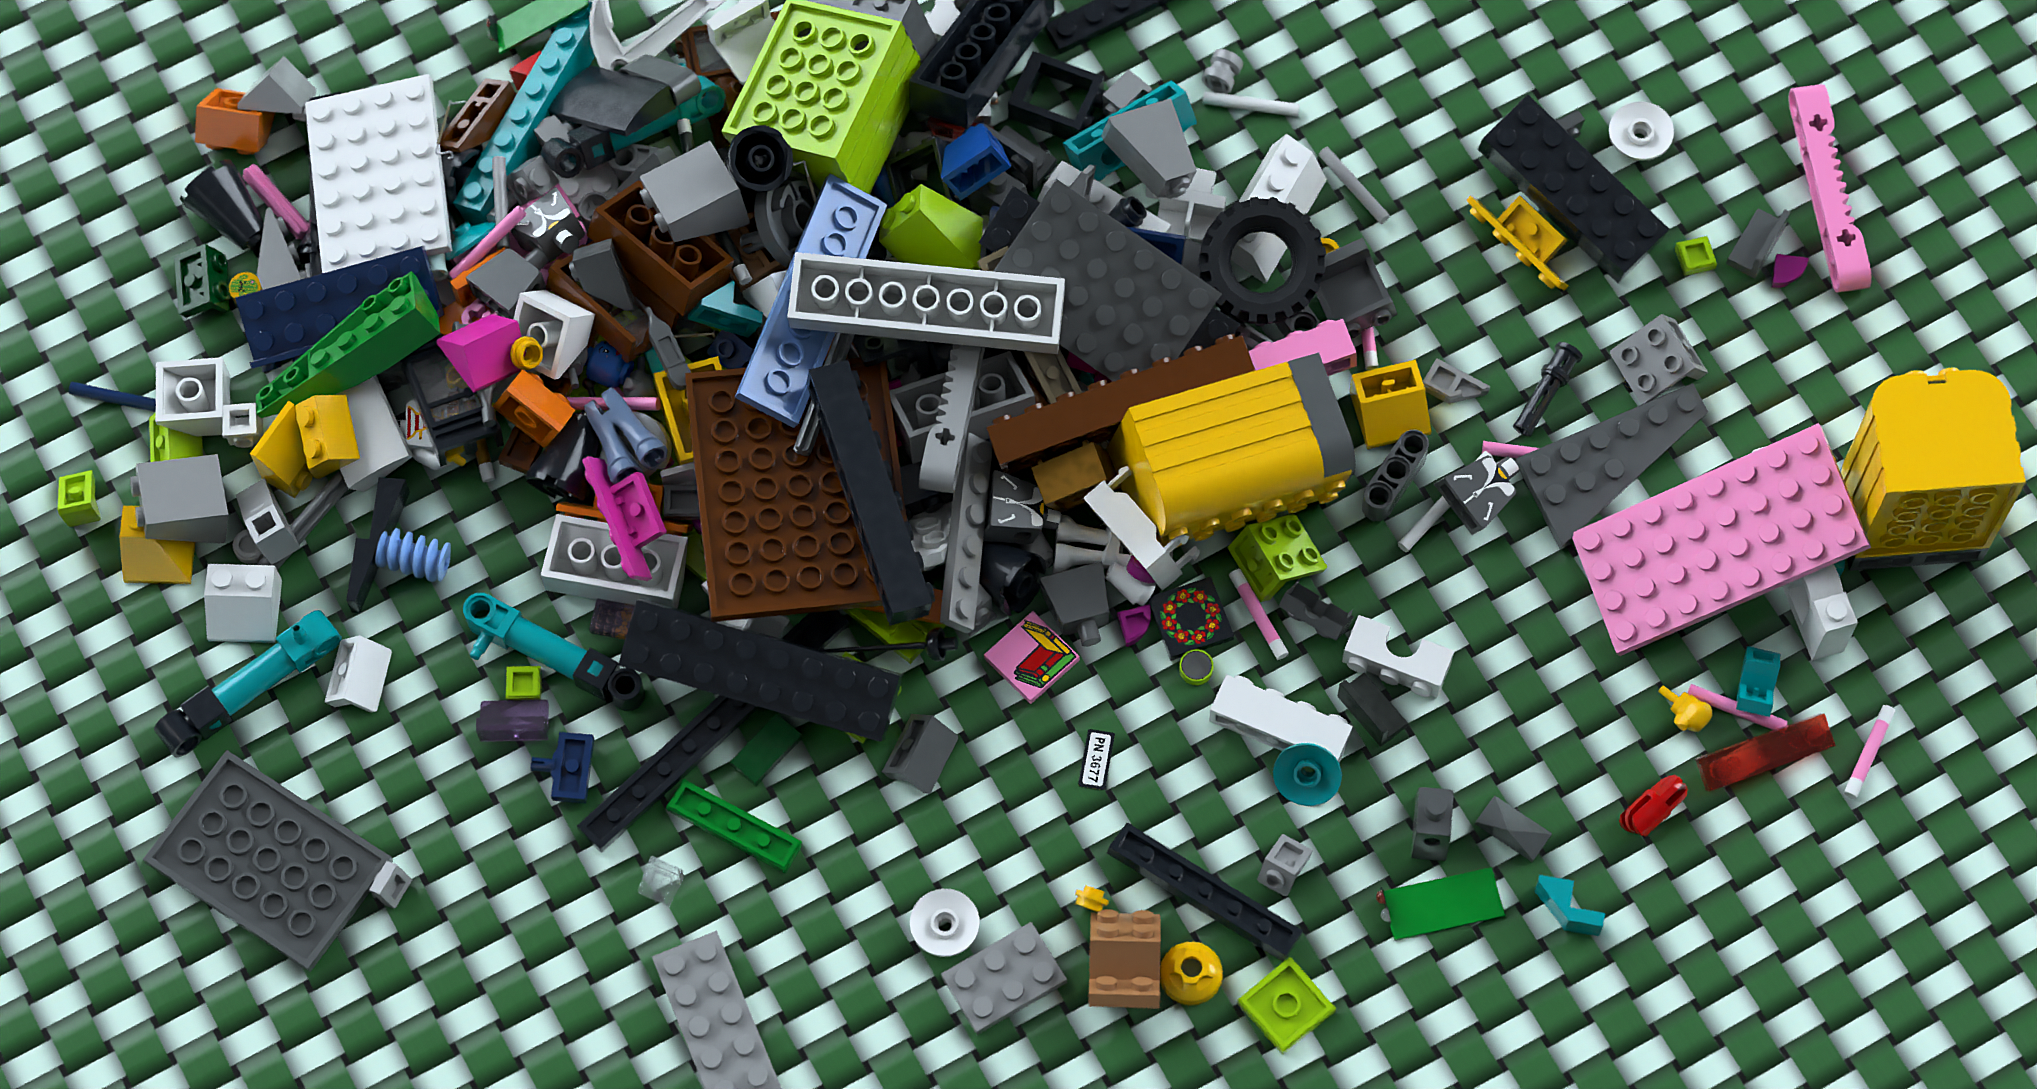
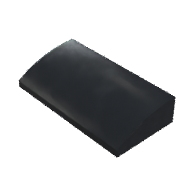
M591 65L564 86L550 105L548 113L549 116L555 115L559 119L627 137L676 109L668 84Z

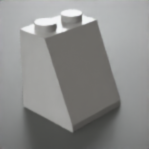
M1171 98L1108 118L1101 135L1103 141L1157 198L1167 195L1168 199H1172L1186 193V189L1190 186L1197 170Z
M711 141L640 176L644 189L639 191L644 204L648 209L654 207L657 214L653 217L662 233L668 231L674 242L750 224L739 187Z
M218 454L136 464V476L130 477L132 497H139L140 507H135L137 527H144L145 539L204 543L226 542L228 510Z

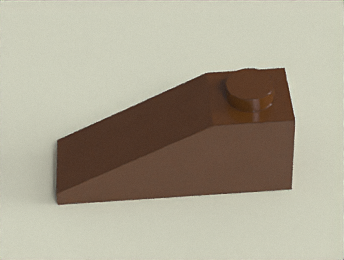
M485 78L443 132L440 150L461 153L490 140L517 95L510 81Z

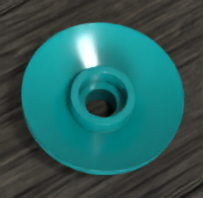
M495 221L475 226L465 222L452 232L455 236V239L451 242L452 251L445 253L446 262L459 256L485 238L496 227Z
M1299 743L1286 748L1279 754L1273 768V779L1279 792L1291 802L1303 806H1315L1329 801L1337 793L1342 780V771L1338 760L1324 747L1312 743ZM1309 766L1312 767L1315 771L1307 772L1304 770L1303 767Z

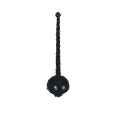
M937 627L928 632L924 642L823 649L822 651L839 653L845 651L925 649L927 655L932 660L944 661L946 651L958 650L957 637H946L943 628Z

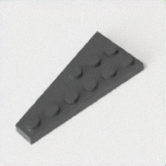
M1693 383L1516 459L1515 462L1519 467V471L1559 549L1572 538L1573 532L1584 528L1601 510L1607 507L1652 463L1657 461L1664 452L1707 414L1708 411Z

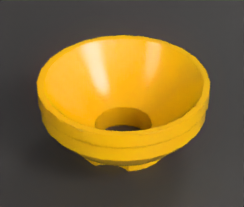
M1183 942L1177 944L1165 954L1160 965V983L1163 990L1172 1000L1180 1004L1198 1005L1205 1003L1218 992L1222 983L1223 971L1221 962L1216 953L1202 943ZM1188 959H1195L1200 962L1202 971L1195 977H1188L1181 970L1182 963Z

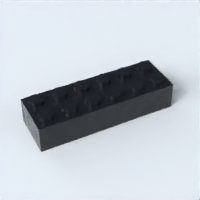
M970 0L909 80L910 110L968 129L1054 14L1055 0Z
M1528 94L1483 137L1477 149L1617 283L1659 244L1669 231V228Z

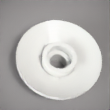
M1637 101L1620 107L1614 113L1609 125V136L1614 147L1624 156L1635 160H1651L1661 156L1670 147L1674 136V127L1671 118L1662 108L1649 102ZM1641 133L1645 138H1637L1635 134Z
M938 889L927 893L915 904L910 916V929L915 942L924 951L935 956L949 957L962 953L971 946L979 931L980 922L976 906L966 895L952 889ZM946 921L952 927L948 931H941L939 929L940 923Z

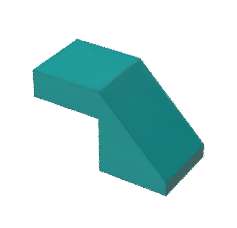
M1747 646L1737 692L1736 710L1770 717L1773 708L1774 688L1780 669L1781 653Z
M1539 875L1535 892L1565 931L1599 936L1604 925L1605 913L1570 907L1574 881Z

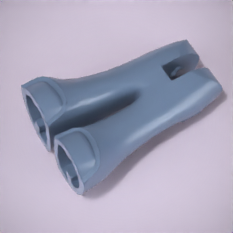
M612 387L601 394L609 409L608 411L604 412L595 400L590 401L584 406L587 418L605 452L607 472L614 485L635 472L643 473L644 475L643 470L619 435L620 430L628 438L640 463L645 468L653 470L664 462L668 455V449L665 444L638 420L625 400Z

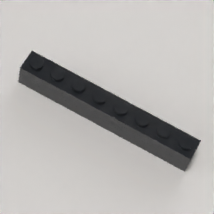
M848 360L809 369L806 384L889 626L929 616L932 602H935L934 591L931 583H925L922 575L924 563L920 552H914L911 543L914 539L913 531L909 521L904 522L901 514L903 503L898 490L893 491L890 480H892L890 464L887 460H882L879 451L882 449L880 435L877 430L872 431L869 422L871 420L869 404L867 400L862 401L858 391L861 390L859 375L856 370H851Z

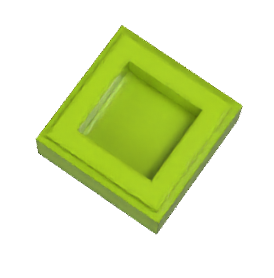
M1708 236L1676 243L1675 250L1684 276L1716 269L1717 262Z
M541 666L507 667V702H541Z

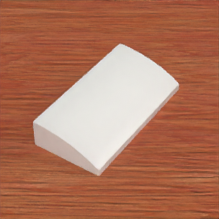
M376 375L357 386L336 394L346 395L360 455V459L340 468V471L348 488L361 492L367 491L378 483L379 477H386L413 457Z

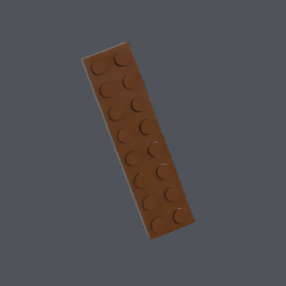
M1234 334L1223 336L1215 341L1216 345L1203 349V346H1195L1184 351L1183 357L1171 360L1170 357H1165L1151 364L1152 368L1139 372V369H1131L1120 374L1119 380L1107 383V380H1101L1089 385L1088 391L1076 395L1074 391L1067 392L1056 397L1057 402L1046 406L1043 403H1037L1025 408V413L1012 418L1008 414L992 421L993 425L986 428L1002 471L1012 475L1038 465V459L1042 458L1046 462L1082 447V441L1088 440L1089 443L1099 444L1112 439L1129 407L1256 371L1243 335L1236 338Z

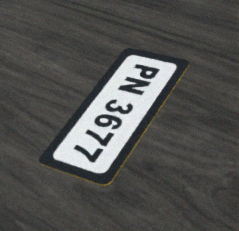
M1088 730L1079 786L1100 790L1106 788L1115 737L1113 732Z

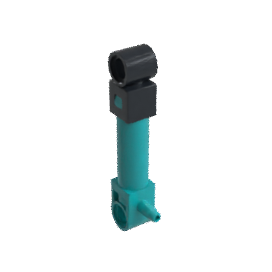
M679 63V64H678V65H681V66L686 67V65H685L684 63ZM697 75L701 83V92L631 135L626 137L583 125L567 132L569 142L559 137L547 141L542 148L541 156L550 169L560 177L566 179L573 178L580 173L583 167L590 170L616 158V151L677 125V121L680 119H689L691 125L715 115L724 106L725 93L722 88L705 76ZM564 154H566V155H565V158H564L561 162H559V161H560V158H561Z
M475 593L465 600L463 614L470 630L479 636L470 652L472 659L479 660L492 642L506 650L511 647L574 680L577 687L604 701L610 694L614 705L620 710L633 711L643 704L645 690L642 679L635 670L628 668L620 669L617 661L592 648H589L587 651L523 618L519 610L497 600L489 594ZM480 610L490 611L482 619L474 618L475 614ZM625 685L635 687L629 694L619 693L620 688Z
M316 610L307 614L293 626L275 638L277 643L212 690L209 686H206L180 705L182 710H174L164 715L156 723L154 731L174 757L188 754L198 746L202 738L207 740L231 723V715L296 669L301 673L333 651L339 645L342 636L321 610Z

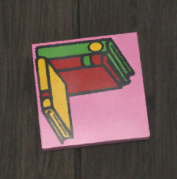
M1032 611L984 654V659L1027 702L1032 704L1079 662L1080 656Z

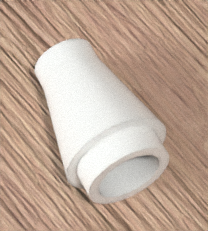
M1115 561L1104 576L1133 605L1137 603L1143 606L1151 597L1156 587V583H1145L1135 579L1127 572L1125 566Z

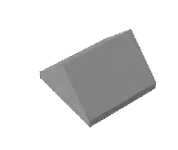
M283 56L249 88L238 102V110L302 114L306 109L305 102H309L310 98L316 95V88Z

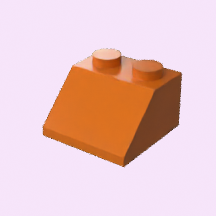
M216 88L196 106L195 143L205 144L207 148L214 150L226 147L237 149V152L240 154H255L267 144L276 112L238 110V102L246 92Z
M524 369L518 373L493 405L496 411L543 448L555 438L575 412L566 397L560 393H553L544 386L543 380L533 372L527 373Z

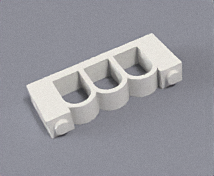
M1834 564L1783 585V590L1811 660L1844 652L1858 621L1846 592H1843L1842 583Z

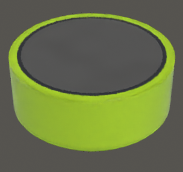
M1195 649L1186 652L1182 656L1179 666L1182 679L1191 685L1206 683L1213 674V660L1203 650Z

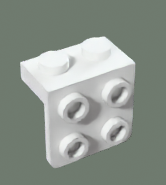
M740 0L738 4L726 11H718L707 21L710 42L742 85L745 84L775 23L770 16L768 0Z

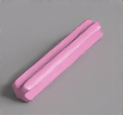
M252 164L245 168L243 179L269 208L271 207L277 217L282 216L289 231L297 239L302 240L309 229V223L257 165Z

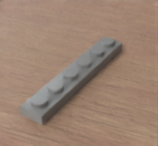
M969 432L966 436L956 488L953 493L940 623L963 633L973 631L975 624L993 450L992 443Z

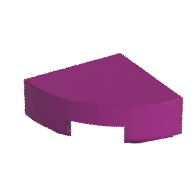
M1776 253L1771 287L1781 288L1796 281L1804 274L1809 258Z
M1150 604L1117 612L1118 622L1126 647L1137 643L1146 634L1151 620Z

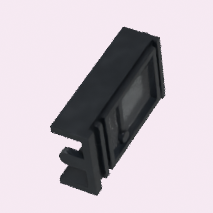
M436 340L424 344L400 360L440 467L447 465L445 451L463 446L465 454L472 455L478 451L477 441L490 436L494 437L497 447L503 446L504 442L497 418L495 426L485 427L483 425L481 411L483 404L478 393H473L437 345Z

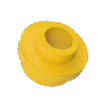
M528 336L520 337L512 345L510 352L511 361L519 369L530 370L538 366L542 361L543 349L536 339ZM525 349H526V350H527L526 355H525V357H523L524 351H525Z
M1085 885L1083 891L1076 889L1075 895L1078 896L1075 904L1095 912L1101 911L1104 905H1108L1109 901L1103 898L1104 891Z

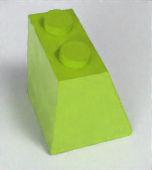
M922 184L910 193H906L893 207L885 210L879 224V242L899 262L972 270L980 269L977 261L981 259V244L978 242L982 237V217Z

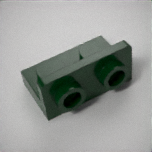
M202 244L174 256L179 315L189 318L211 308L222 313L230 311V292L227 278L228 262L224 253L207 244Z

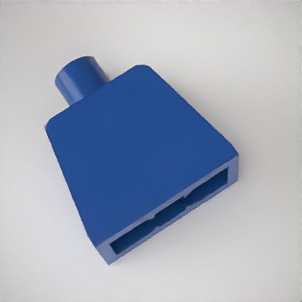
M980 123L975 127L972 126L965 129L960 137L946 146L941 179L962 200L1009 169L1011 164L1001 143L983 123Z

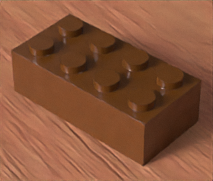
M638 180L594 209L587 236L595 243L612 238L622 266L684 316L701 299L727 284L735 259L706 235L674 242L668 231L662 233L653 217L657 212L654 207L648 209L640 196L639 191L644 188L642 182Z

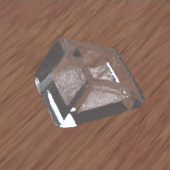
M651 856L638 893L670 906L684 878L683 870Z

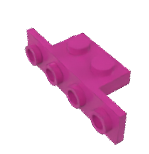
M590 456L584 458L582 461L586 469L585 477L595 491L598 499L597 507L606 518L610 528L609 536L618 548L624 572L631 579L651 580L652 575L641 548L666 534L667 531L643 473L635 472L614 485L608 475L607 464L604 459Z

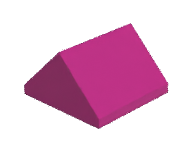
M491 314L437 339V345L473 393L522 370L514 366L510 357L512 345L518 338L522 337L517 320Z

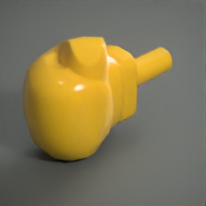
M1664 685L1659 689L1658 692L1674 703L1671 707V712L1676 715L1674 723L1682 731L1688 729L1692 732H1699L1711 720L1712 708L1708 703L1701 702L1687 692H1683L1679 697Z

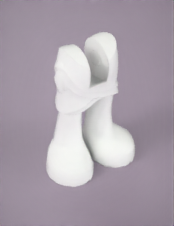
M1061 514L1055 536V562L1053 563L1052 574L1067 571L1072 566L1089 565L1101 561L1103 569H1109L1114 561L1122 566H1127L1132 555L1123 554V548L1127 547L1108 526L1105 530L1077 524L1070 516ZM1081 542L1105 545L1106 547L1104 551H1098L1066 544Z

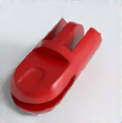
M1677 775L1663 778L1651 789L1643 792L1635 802L1621 813L1619 818L1620 826L1625 831L1647 836L1663 820L1667 819L1671 811L1685 799L1688 792L1686 784Z

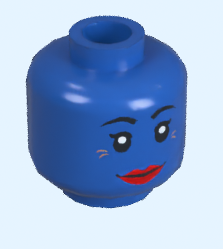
M600 341L595 348L591 346L588 348V358L584 365L586 366V375L589 380L607 388H616L620 384L623 385L626 377H629V374L633 372L634 361L626 363L622 359V355L607 341Z

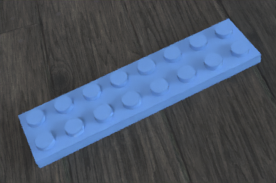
M829 174L824 180L795 252L866 259L887 204ZM795 253L735 395V398L793 428L799 424L810 397L806 384L809 369L823 365L836 333L790 328L787 316Z

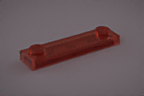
M1819 713L1697 757L1695 760L1705 790L1712 791L1834 747L1835 743L1825 714Z

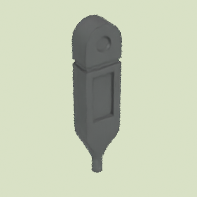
M647 307L645 310L649 317V339L673 388L685 390V373H691L687 363H685L684 356L670 327L658 319L650 307Z

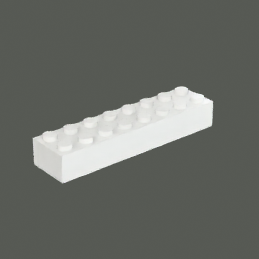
M795 252L787 318L790 328L1058 354L1065 279Z

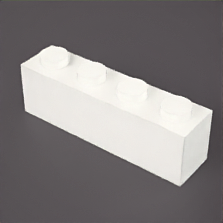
M1227 674L1210 709L1209 721L1281 751L1299 743H1312L1322 746L1330 751L1339 763L1351 738L1353 728L1341 716L1335 714L1327 716L1317 712L1316 708L1309 703L1303 701L1295 703L1286 699L1277 690L1270 688L1263 690L1254 686L1245 677H1232Z

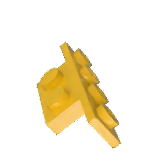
M1471 195L1466 201L1472 206L1469 212L1482 224L1488 221L1495 227L1492 234L1505 246L1509 242L1518 249L1515 256L1527 267L1534 264L1541 271L1538 277L1549 288L1553 289L1557 286L1565 291L1568 285L1546 263L1568 241L1566 237L1520 195L1499 218L1494 216L1478 199Z

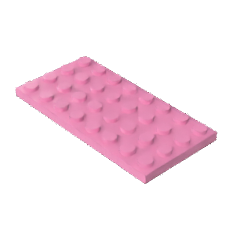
M1819 423L1573 532L1574 535L1572 536L1616 654L1619 656L1871 548L1827 438Z

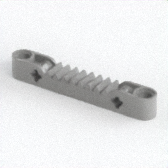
M953 344V350L950 352V361H948V372H946V383L943 384V394H941V405L938 407L936 425L931 428L927 437L920 471V489L954 493L985 347Z

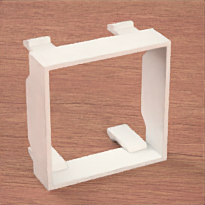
M1126 466L1118 470L1119 474L1108 484L1103 480L1083 499L1097 517L1104 521L1103 524L1106 527L1108 526L1127 547L1125 549L1130 555H1134L1144 566L1161 590H1164L1183 574L1180 569L1191 559L1195 561L1198 558L1200 551L1194 546L1176 563L1172 559L1173 550L1181 543L1183 545L1186 544L1189 535L1178 536L1163 548L1156 540L1157 527L1127 493L1113 491L1131 475L1132 471Z

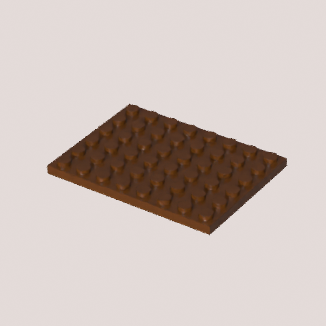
M860 357L847 358L846 360H848L851 370H856L859 375L861 390L858 391L862 401L867 400L871 410V420L869 422L872 431L877 430L880 435L882 449L879 451L882 460H887L890 464L892 471L890 483L893 491L898 490L903 503L901 514L905 522L907 518L886 361L866 367ZM746 368L685 373L711 622L882 606L822 428H820L811 455L803 456L794 451V445L810 405L811 396L808 399L799 424L793 428L735 398Z

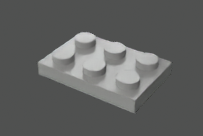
M1032 922L941 973L943 981L976 1035L1067 983L1065 975Z

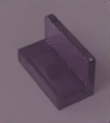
M548 700L482 701L480 717L476 718V732L480 742L548 740Z

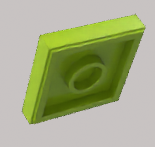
M1291 957L1237 999V1004L1282 1055L1336 1012V1007Z

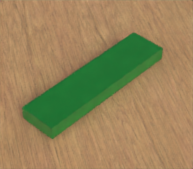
M685 779L682 780L666 806L668 812L785 874L803 846L802 841Z

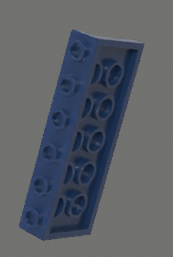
M419 246L235 297L254 360L249 362L251 369L260 366L262 372L282 367L280 361L292 358L294 363L358 308L367 297L377 295L387 288L394 279L403 277L411 271L416 275L435 308L438 317L445 315L425 246Z

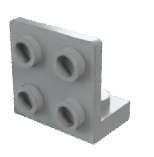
M1663 314L1656 317L1610 351V355L1641 404L1652 401L1686 376L1699 380L1708 373L1676 320Z

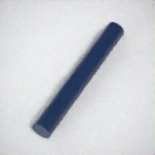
M71 382L69 386L70 395L156 412V399L77 382Z

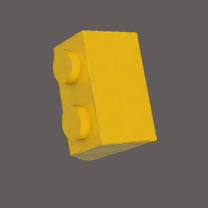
M314 395L295 405L296 419L299 424L308 470L315 479H321L360 459L346 395Z

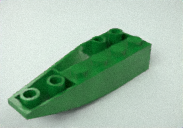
M411 271L403 277L394 279L387 288L377 295L367 297L358 308L272 382L264 386L255 395L257 404L256 414L260 418L279 414L288 401L297 405L314 395H336L390 368L439 335L438 314L416 275Z

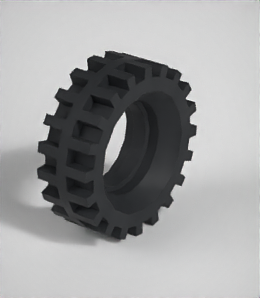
M1251 197L1247 201H1238L1232 204L1227 210L1221 212L1210 225L1200 245L1198 266L1200 279L1222 293L1215 303L1221 309L1220 312L1237 319V322L1242 324L1251 323L1255 324V326L1278 324L1297 315L1310 303L1318 292L1326 270V249L1322 245L1319 229H1315L1310 221L1311 218L1306 213L1303 214L1295 208L1296 205L1290 202L1288 204L1280 202L1278 198L1274 197L1269 199ZM1256 232L1274 234L1284 241L1290 251L1292 260L1290 276L1282 286L1274 291L1264 293L1249 291L1238 283L1232 273L1230 263L1232 250L1238 241L1248 234Z

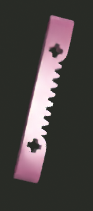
M1824 84L1791 88L1789 92L1790 112L1833 289L1837 293L1868 289L1871 287L1869 259L1863 235L1853 225L1854 217L1849 216L1852 207L1846 205L1849 195L1844 193L1846 183L1841 182L1843 171L1838 170L1841 162L1839 159H1835L1838 150L1832 147L1835 138L1830 136L1834 129V117L1827 89Z

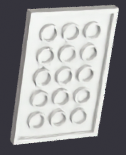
M421 75L305 102L322 273L423 245L425 246L427 256L452 251L441 155H436L435 153L439 133L433 80L430 75ZM440 144L438 146L437 153H441Z

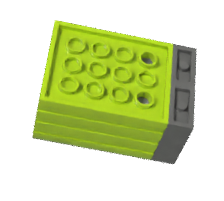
M786 0L721 132L731 144L734 137L748 127L758 125L769 126L778 130L783 135L782 137L787 144H790L793 151V162L805 161L811 180L820 190L825 178L832 174L870 195L910 111L909 80L938 43L918 1ZM804 163L792 166L791 171H797L807 176Z

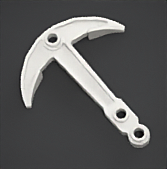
M593 0L590 12V39L599 67L614 71L617 65L625 66L643 55L657 57L708 11L716 10L727 0H688L626 47L620 44L612 30L614 23L608 0Z

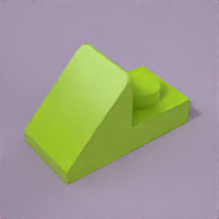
M92 470L59 477L58 513L69 527L101 520L95 499V478Z

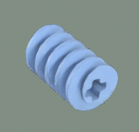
M395 528L391 536H388L387 531L382 533L376 550L375 564L380 568L388 565L391 571L401 569V572L405 575L413 572L416 578H423L426 575L428 581L435 582L438 579L441 582L449 567L451 544L446 542L443 548L438 550V540L433 539L427 547L425 546L426 539L423 535H420L417 542L413 543L412 532H407L402 540L400 539V529Z

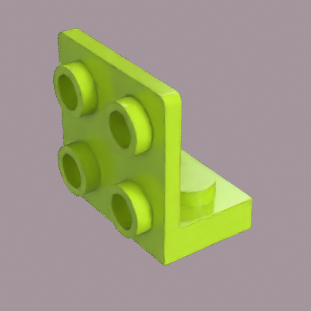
M1295 514L1247 525L1227 547L1260 602L1270 600L1287 581L1322 573L1327 568L1326 563Z

